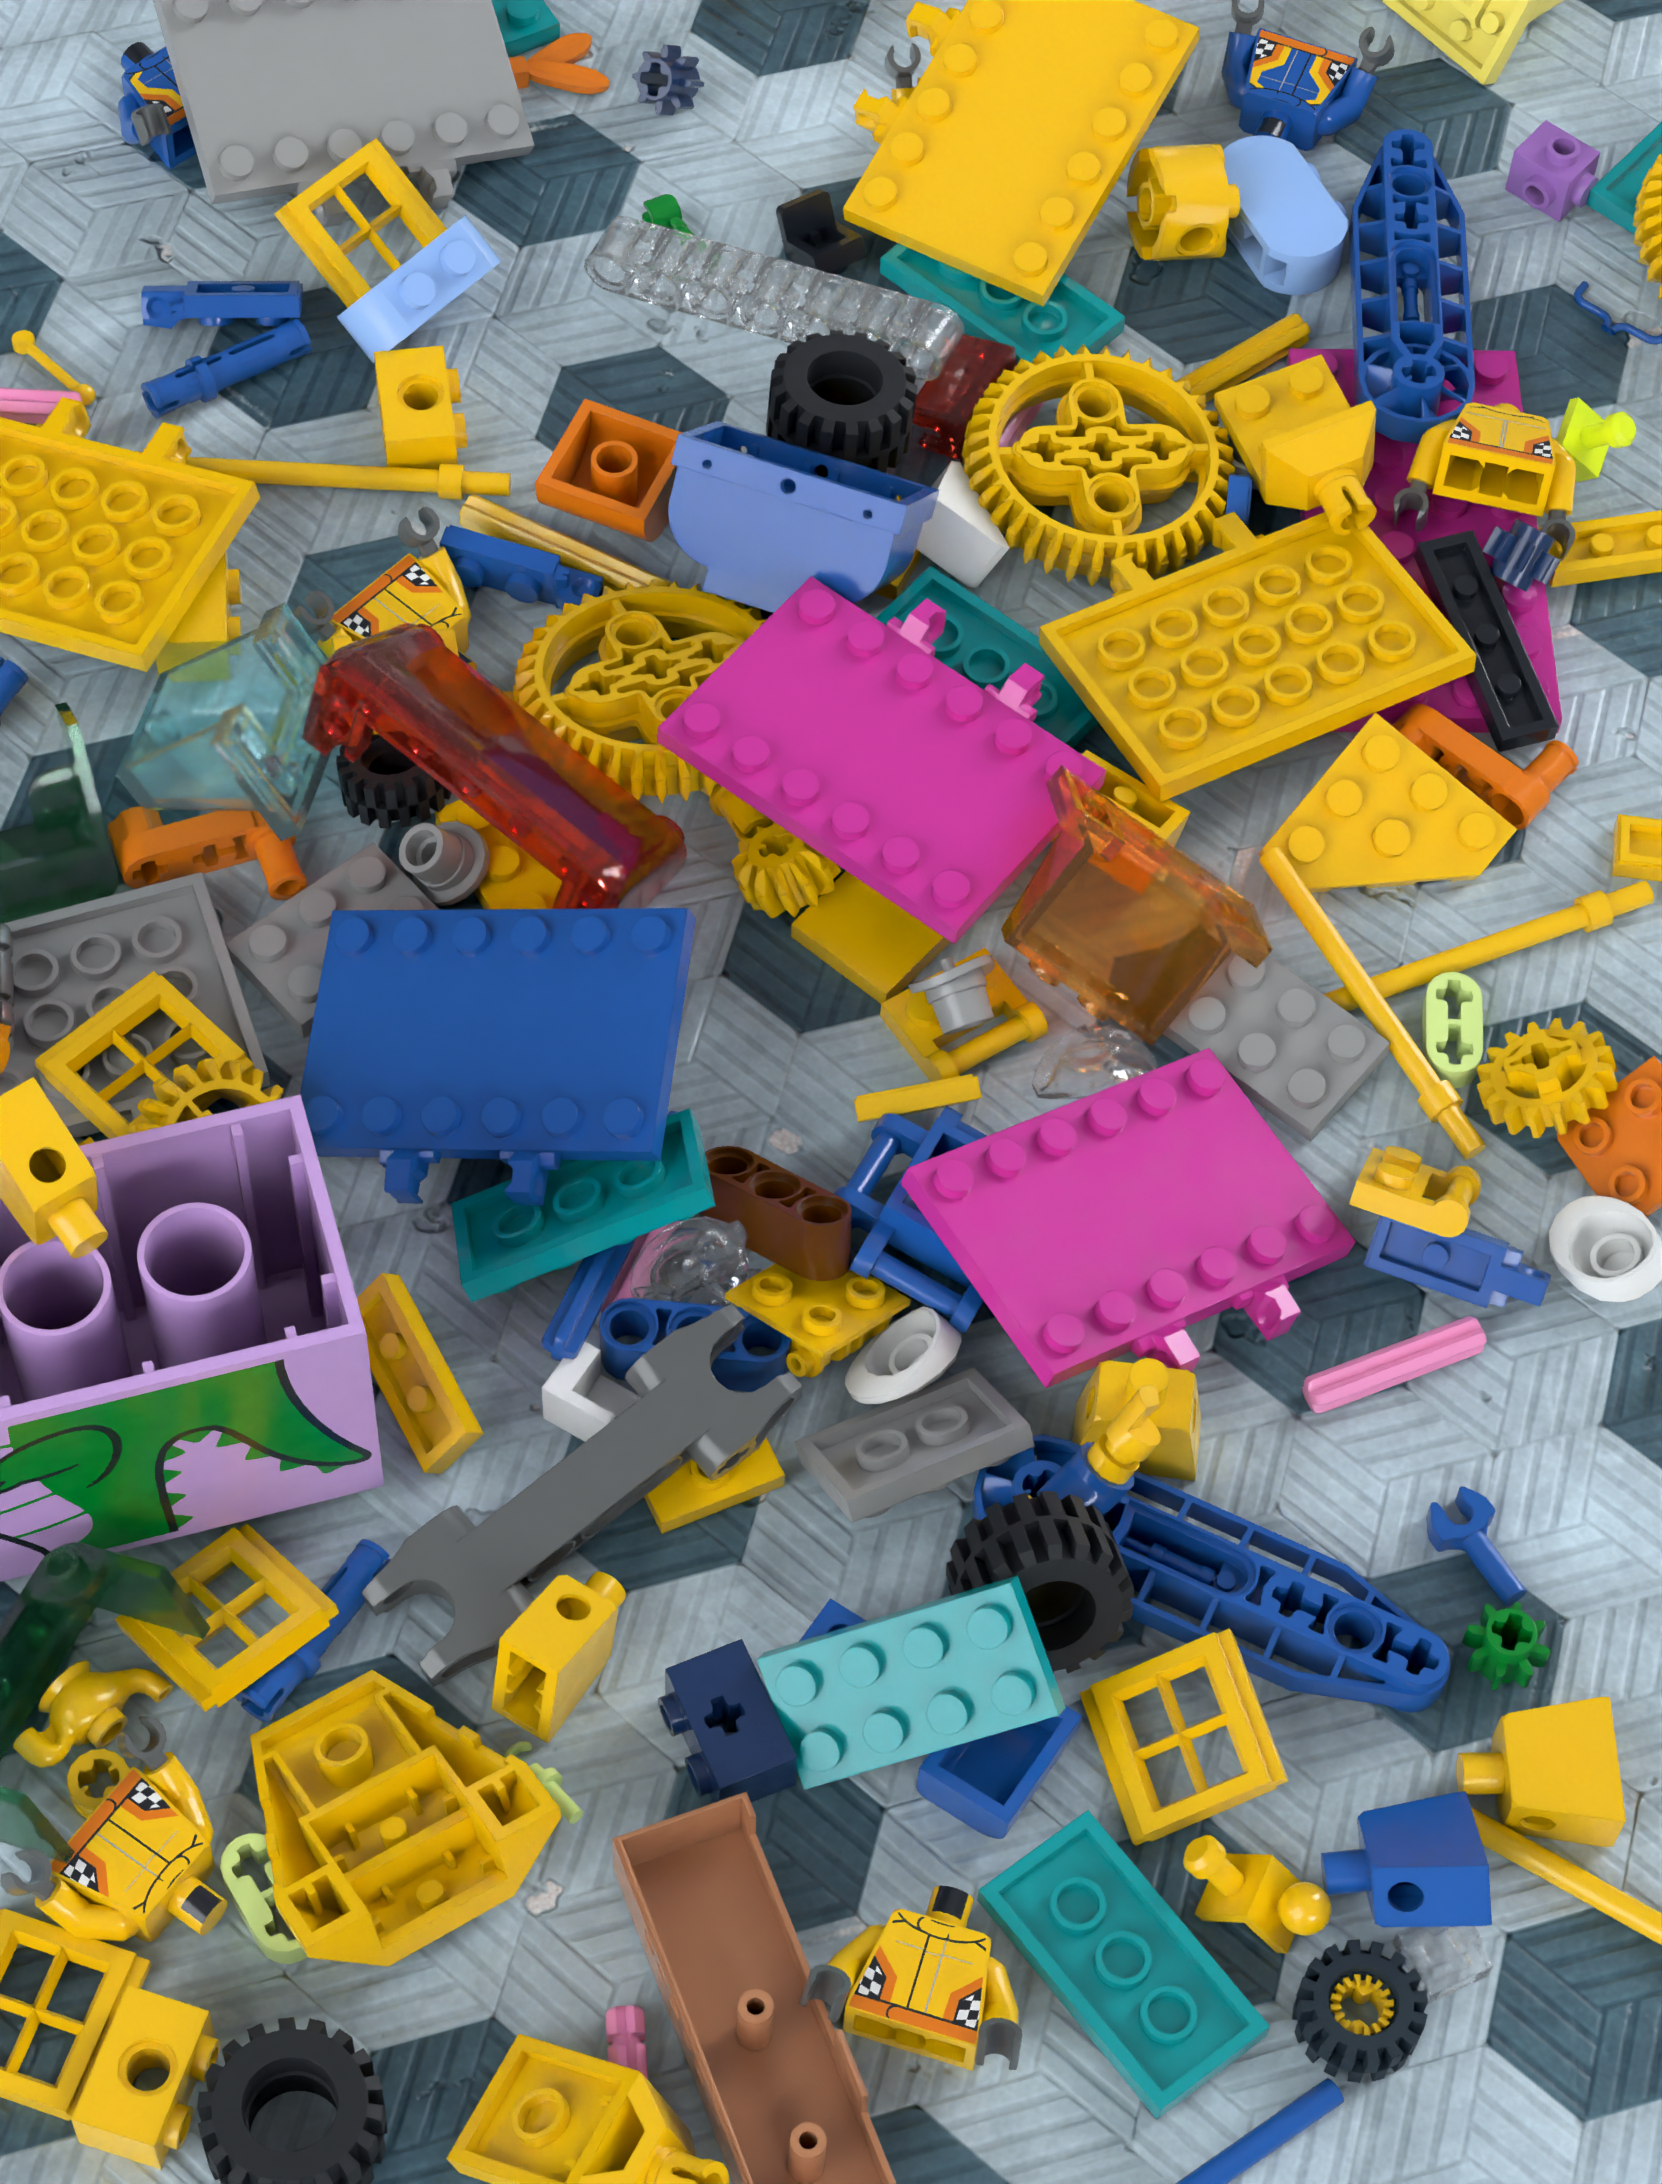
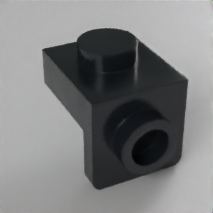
M819 188L781 204L776 208L786 259L819 278L839 275L848 268L849 264L867 257L862 236L835 221L830 195L827 191Z

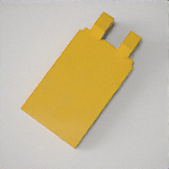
M847 871L834 882L835 891L821 895L818 898V907L809 906L791 924V937L880 1004L899 994L951 943L948 939Z

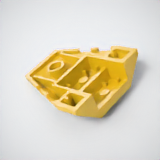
M374 1670L368 1671L250 1735L259 1800L265 1820L266 1847L272 1866L274 1885L272 1886L275 1904L278 1912L308 1958L388 1967L512 1898L562 1817L559 1806L527 1763L512 1754L505 1758L483 1745L479 1734L464 1725L457 1729L436 1716L433 1706Z

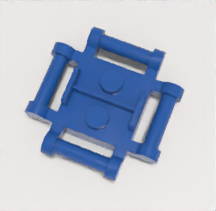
M947 1105L939 1118L937 1117L930 1131L897 1114H883L871 1131L873 1142L845 1187L837 1188L833 1193L850 1204L852 1209L851 1229L859 1227L869 1233L849 1270L865 1279L870 1274L950 1318L948 1323L959 1332L965 1334L984 1300L902 1186L901 1181L904 1174L885 1205L870 1198V1195L894 1155L903 1153L911 1157L912 1160L907 1167L909 1168L984 1138L987 1135L962 1122L963 1114ZM887 1244L895 1247L966 1287L965 1294L962 1296L883 1250Z

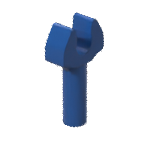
M1461 1486L1458 1490L1455 1504L1468 1521V1523L1463 1525L1453 1523L1441 1506L1436 1502H1432L1426 1516L1428 1539L1435 1550L1438 1552L1446 1550L1465 1551L1504 1606H1510L1520 1600L1527 1590L1487 1537L1488 1526L1491 1525L1496 1512L1489 1500L1480 1493Z

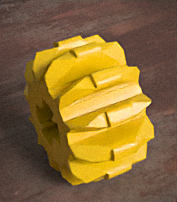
M774 822L773 825L766 828L755 826V836L753 838L743 839L738 842L740 854L731 861L734 868L733 874L744 900L750 903L754 911L763 910L772 919L787 910L795 918L800 908L806 905L818 907L819 895L835 891L833 879L841 873L840 866Z

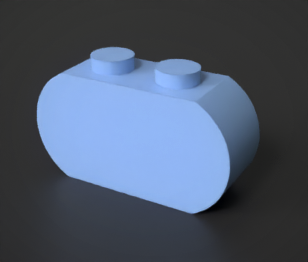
M1258 135L1241 138L1229 144L1223 150L1225 157L1224 167L1228 184H1236L1239 189L1240 210L1236 218H1229L1226 235L1263 287L1287 295L1310 294L1329 285L1339 272L1346 235L1349 229V220L1343 205L1339 201L1333 200L1321 183L1315 166L1307 163L1291 142L1273 136Z
M465 215L337 316V319L371 362L374 363V352L390 351L493 269L501 260Z

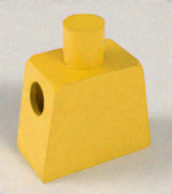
M32 1077L0 1096V1199L34 1244H44L57 1236L72 1258H80L97 1249L108 1237L107 1230L95 1215V1211L98 1209L97 1176L35 1078Z
M1152 1358L1140 1359L1135 1363L1110 1360L1099 1362L1076 1402L1072 1442L1080 1446L1086 1442H1095L1102 1434H1106L1109 1424L1143 1385H1151L1158 1388L1160 1404L1148 1418L1158 1428L1161 1442L1147 1459L1140 1462L1137 1471L1150 1476L1195 1481L1201 1428V1411L1196 1375L1189 1370L1166 1368L1162 1362Z
M604 1572L593 1573L584 1585L568 1575H558L500 1637L491 1709L544 1742L549 1743L611 1656L618 1608L626 1599V1592L623 1586L614 1577Z
M1596 1697L1511 1712L1500 1717L1491 1739V1752L1458 1753L1456 1760L1458 1792L1466 1791L1467 1795L1496 1794L1500 1823L1521 1835L1599 1847H1613L1626 1822L1610 1697Z

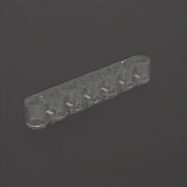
M619 216L614 218L585 259L584 264L589 278L600 288L609 292L787 343H793L796 340L806 342V335L817 332L822 336L830 335V330H843V334L854 335L855 332L868 334L867 339L876 341L881 339L890 344V352L899 351L907 359L906 366L913 368L917 380L930 381L936 379L964 333V326L958 315L950 308L941 304L631 217Z

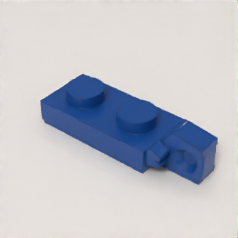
M188 281L187 285L143 286L141 292L143 325L172 329L179 320L199 318L201 325L225 326L232 324L233 318H256L257 324L280 326L289 322L291 318H300L303 307V283H300V281Z
M453 525L446 526L439 543L440 547H445L462 581V585L467 587L482 585L507 592L512 598L524 603L541 601L555 605L556 608L561 610L564 603L579 606L583 593L599 597L602 596L604 590L603 577L562 566L560 555Z
M1381 1215L1379 1216L1363 1264L1366 1267L1487 1308L1488 1304L1504 1308L1508 1296L1540 1307L1551 1278V1274L1520 1263L1524 1251L1509 1246L1510 1243L1468 1228H1465L1464 1232L1458 1236L1451 1238L1443 1237Z

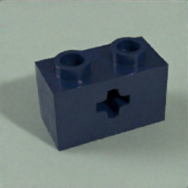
M742 1639L665 1669V1695L658 1698L659 1709L670 1735L674 1737L682 1734L691 1753L690 1756L685 1757V1765L691 1783L699 1797L709 1794L713 1803L747 1792L752 1803L796 1785L798 1758ZM722 1723L723 1726H724V1729H725L727 1732H735V1731H736V1733H733V1734H731V1735L726 1736L724 1730H723L720 1726H716V1727H713V1726Z

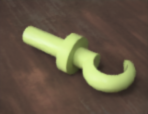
M528 1741L517 1742L507 1749L504 1757L506 1758L509 1754L516 1757L521 1752L531 1751L532 1744ZM539 1763L530 1765V1769L559 1806L561 1814L571 1824L578 1822L583 1816V1811L560 1787L563 1776L554 1767L543 1769Z

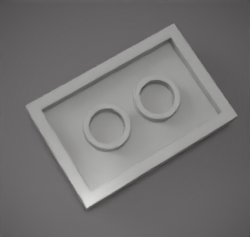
M374 842L226 942L232 963L303 1038L311 1034L333 910H439Z
M1242 936L1162 1023V1034L1192 1055L1210 1048L1245 1095L1310 1142L1389 1054L1390 1042Z
M974 1367L929 1385L915 1394L893 1400L795 1441L801 1464L852 1523L863 1518L882 1515L892 1506L925 1492L939 1491L947 1487L953 1480L984 1467L1001 1465L1013 1455L1035 1446L1030 1424Z

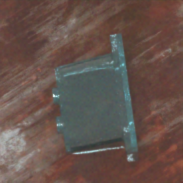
M285 602L265 611L257 629L160 673L116 776L133 798L148 810L258 811L280 841L302 832L342 725L334 669Z

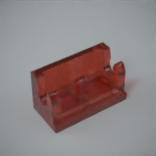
M957 333L917 394L913 424L922 428H931L941 436L937 437L932 433H923L918 441L919 445L937 454L960 459L961 464H964L962 449L966 439L964 435L968 421L972 420L974 406L978 404L979 398H983L984 391L989 387V384L997 383V379L1001 376L1004 369L1013 371L1014 367L1017 366L1014 346Z

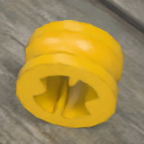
M96 1749L80 1755L72 1763L67 1774V1788L77 1812L88 1819L115 1787H106L103 1797L94 1798L91 1797L89 1786L83 1787V1784L95 1783L98 1773L102 1772L109 1773L113 1785L119 1783L129 1771L124 1758L114 1751Z

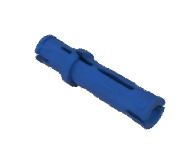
M294 318L275 329L256 335L205 358L196 355L187 359L184 367L149 382L142 383L141 389L143 390L142 396L151 414L158 419L175 411V409L198 400L207 403L216 399L218 396L217 392L226 389V387L240 381H245L289 360H294L311 353L312 348L309 346L311 344L309 335L301 321Z
M367 1539L359 1541L344 1564L321 1589L336 1604L339 1610V1614L329 1620L330 1626L235 1696L237 1701L242 1702V1708L250 1715L263 1722L271 1721L285 1699L300 1684L304 1677L311 1679L321 1667L319 1659L337 1635L343 1631L365 1604L362 1591L391 1560L388 1559L390 1555L381 1546Z

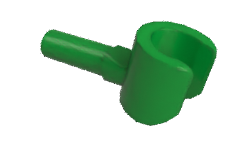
M663 194L644 201L643 205L647 211L642 214V220L649 233L655 234L669 228L673 235L678 237L699 260H703L708 256L710 250L682 220L680 206L673 195Z

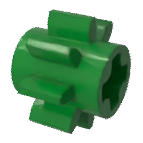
M1516 1602L1512 1608L1496 1611L1488 1603L1484 1605L1479 1618L1481 1626L1476 1624L1468 1625L1462 1643L1466 1646L1476 1649L1470 1657L1467 1670L1468 1672L1479 1670L1485 1678L1491 1681V1689L1497 1690L1501 1683H1510L1515 1680L1522 1688H1527L1534 1674L1532 1666L1537 1668L1545 1667L1551 1649L1545 1645L1536 1643L1540 1639L1546 1623L1544 1620L1533 1621L1529 1615L1522 1611L1521 1603ZM1502 1642L1510 1644L1511 1649L1506 1650L1501 1647Z

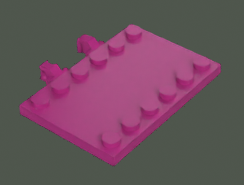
M811 576L658 727L657 742L950 942L956 944L1103 786L1106 770L1033 723L1037 716V710L1032 706L1041 698V682L1045 679V675L1024 663L1007 679L1001 691L991 684H988L983 690L934 657L935 647L932 644L943 634L946 611L926 598L910 612L904 623L894 617L884 625Z
M1210 1048L907 1168L901 1181L902 1186L1045 1388L1098 1366L1099 1362L1112 1360L1130 1351L1139 1358L1145 1356L1146 1358L1156 1359L1162 1362L1166 1368L1189 1370L1192 1372L1200 1359V1354L1186 1333L1185 1328L1230 1307H1234L1236 1310L1243 1308L1267 1341L1279 1337L1290 1330L1296 1317L1301 1313V1310L1288 1291L1289 1285L1287 1282L1346 1257L1356 1243Z

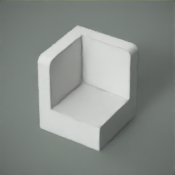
M585 1341L577 1358H563L543 1385V1419L586 1442L641 1399V1397L601 1375V1350Z

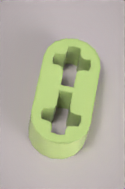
M1445 972L1432 979L1428 984L1422 1006V1054L1440 1080H1449L1454 1088H1462L1470 1084L1477 1075V1068L1480 1065L1483 1054V998L1480 987L1472 978L1458 972ZM1444 997L1456 998V1004L1460 1007L1457 1019H1448L1447 1001H1444ZM1447 1041H1456V1056L1461 1060L1460 1064L1449 1063V1058L1444 1053Z
M248 1833L235 1838L227 1845L221 1856L220 1869L227 1893L259 1949L268 1959L283 1964H292L304 1960L307 1954L297 1939L288 1941L283 1933H278L271 1937L276 1931L271 1908L275 1907L276 1904L272 1886L274 1885L272 1866L267 1852L265 1835ZM253 1857L258 1864L266 1863L264 1868L270 1888L260 1892L250 1875L241 1876L243 1873L241 1862L245 1858Z

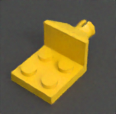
M1322 354L1214 393V407L1218 411V415L1225 428L1228 429V434L1265 504L1306 511L1322 505L1333 532L1340 536L1351 534V528L1345 519L1348 515L1354 523L1357 532L1373 521L1377 511L1373 502L1363 490V486L1374 464L1376 408L1372 400L1350 407Z
M522 2034L517 2035L446 2158L459 2173L490 2184H729L728 2170L723 2163L712 2159L696 2157L691 2131L640 2071Z

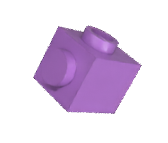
M1545 120L1514 150L1505 190L1527 202L1531 207L1542 211L1560 222L1576 205L1580 208L1586 205L1590 189L1599 181L1594 175L1600 152Z

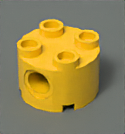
M1220 144L1155 146L1153 148H1142L1136 152L1130 165L1126 197L1137 196V211L1127 212V219L1132 243L1140 258L1144 260L1169 261L1221 258L1224 256L1229 218H1236L1239 214L1240 193L1236 184H1228L1224 167V151Z

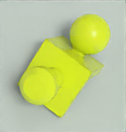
M1577 397L1569 400L1557 438L1553 440H1556L1574 459L1576 464L1575 483L1598 478L1609 445L1616 449L1631 445L1635 439L1636 425L1631 416L1623 411L1609 414L1604 420Z

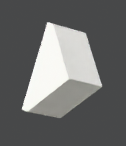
M951 461L931 486L940 491L932 518L922 525L916 549L967 587L977 588L1010 547L997 525H994L990 520L991 515L989 511L979 505V494L970 489V479L964 473L961 463Z

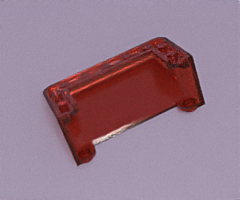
M410 622L400 623L338 648L319 668L302 738L325 757L337 745L346 746L344 756L354 763L369 747L373 731L377 732L562 881L551 909L646 908L681 869L687 857V849L684 844L685 836L681 828L673 820L653 813L448 649L441 636L430 626L422 623L417 625Z

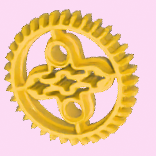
M1083 343L1076 351V354L1071 355L1061 345L1057 352L1054 353L1053 359L1040 350L1037 356L1033 358L1032 363L1020 359L1013 371L1004 369L1001 376L998 377L997 383H990L989 387L984 391L983 398H979L978 404H975L971 421H968L964 435L966 439L962 449L963 470L970 479V489L979 494V505L989 511L991 522L997 525L1001 534H1006L1004 539L1010 547L1008 551L1019 547L1023 549L1024 565L1034 559H1038L1044 562L1045 575L1055 567L1065 571L1067 582L1075 577L1076 574L1085 575L1090 587H1092L1099 577H1107L1110 582L1113 570L1111 560L1132 552L1135 566L1145 569L1152 578L1158 579L1162 574H1165L1167 568L1176 572L1184 565L1186 559L1194 561L1201 552L1202 547H1207L1209 542L1212 541L1214 519L1226 515L1229 474H1234L1235 467L1232 465L1234 448L1227 445L1228 429L1218 427V411L1206 410V395L1191 396L1190 380L1179 383L1172 380L1171 367L1159 372L1153 369L1151 357L1143 363L1133 361L1129 349L1121 357L1110 355L1107 345H1105L1099 354H1091ZM1062 398L1056 409V425L1032 427L1024 432L1021 439L1016 441L1012 447H999L1000 438L1005 426L1018 412L1045 401ZM1123 404L1147 414L1160 424H1128ZM1184 482H1198L1194 501L1189 510L1182 516L1161 528L1135 534L1142 521L1141 504L1164 502L1172 497L1175 490L1183 486ZM1033 505H1069L1071 507L1074 528L1051 519Z
M651 580L648 587L635 588L628 581L625 590L614 591L605 586L602 596L599 597L583 593L579 606L564 603L562 614L547 615L545 626L533 629L531 641L523 645L521 659L517 660V668L515 670L516 684L513 686L514 704L516 707V718L520 722V729H522V733L526 737L527 745L533 746V749L536 751L537 760H544L549 763L552 773L564 772L567 775L569 784H577L585 780L590 794L606 788L609 790L613 800L622 793L632 794L637 803L643 796H657L661 804L667 795L677 794L687 802L690 792L698 790L711 796L714 786L718 783L657 742L658 727L767 619L764 620L762 618L760 608L746 609L744 603L734 600L727 601L725 597L703 592L700 583H697L690 589L680 588L676 580L669 587L656 586L654 581ZM670 638H680V639H679V640H676V641H672ZM598 650L600 662L579 669L572 676L570 684L565 688V692L551 696V690L555 683L570 666ZM642 739L645 744L629 743V741Z

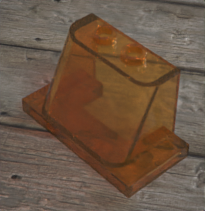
M1061 765L1048 780L1046 786L1062 830L1001 927L1003 938L1007 944L1030 959L1028 962L1029 967L1046 983L1057 987L1060 982L1064 983L1079 994L1077 996L1078 1002L1094 1017L1101 1021H1106L1109 1017H1112L1152 1046L1232 951L1257 969L1273 949L1254 904Z

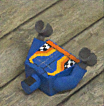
M1232 0L1231 14L1237 23L1235 32L1229 31L1221 73L1230 104L1241 110L1239 127L1243 132L1253 134V136L1264 135L1281 138L1294 144L1297 149L1307 151L1313 149L1322 136H1331L1355 123L1360 118L1378 77L1373 75L1376 68L1388 64L1394 56L1395 49L1391 35L1388 36L1382 50L1371 52L1368 48L1373 42L1375 31L1373 27L1366 28L1359 38V48L1363 59L1359 68H1356L1358 58L1262 28H1259L1256 36L1251 35L1252 26L1257 24L1264 14V0H1259L1258 8L1251 13H1245L1239 9L1238 4L1240 0Z
M143 42L132 44L126 49L121 58V66L125 70L121 77L124 96L118 102L121 134L123 139L129 144H141L142 146L150 144L163 163L169 169H172L195 155L196 149L166 46L154 52Z

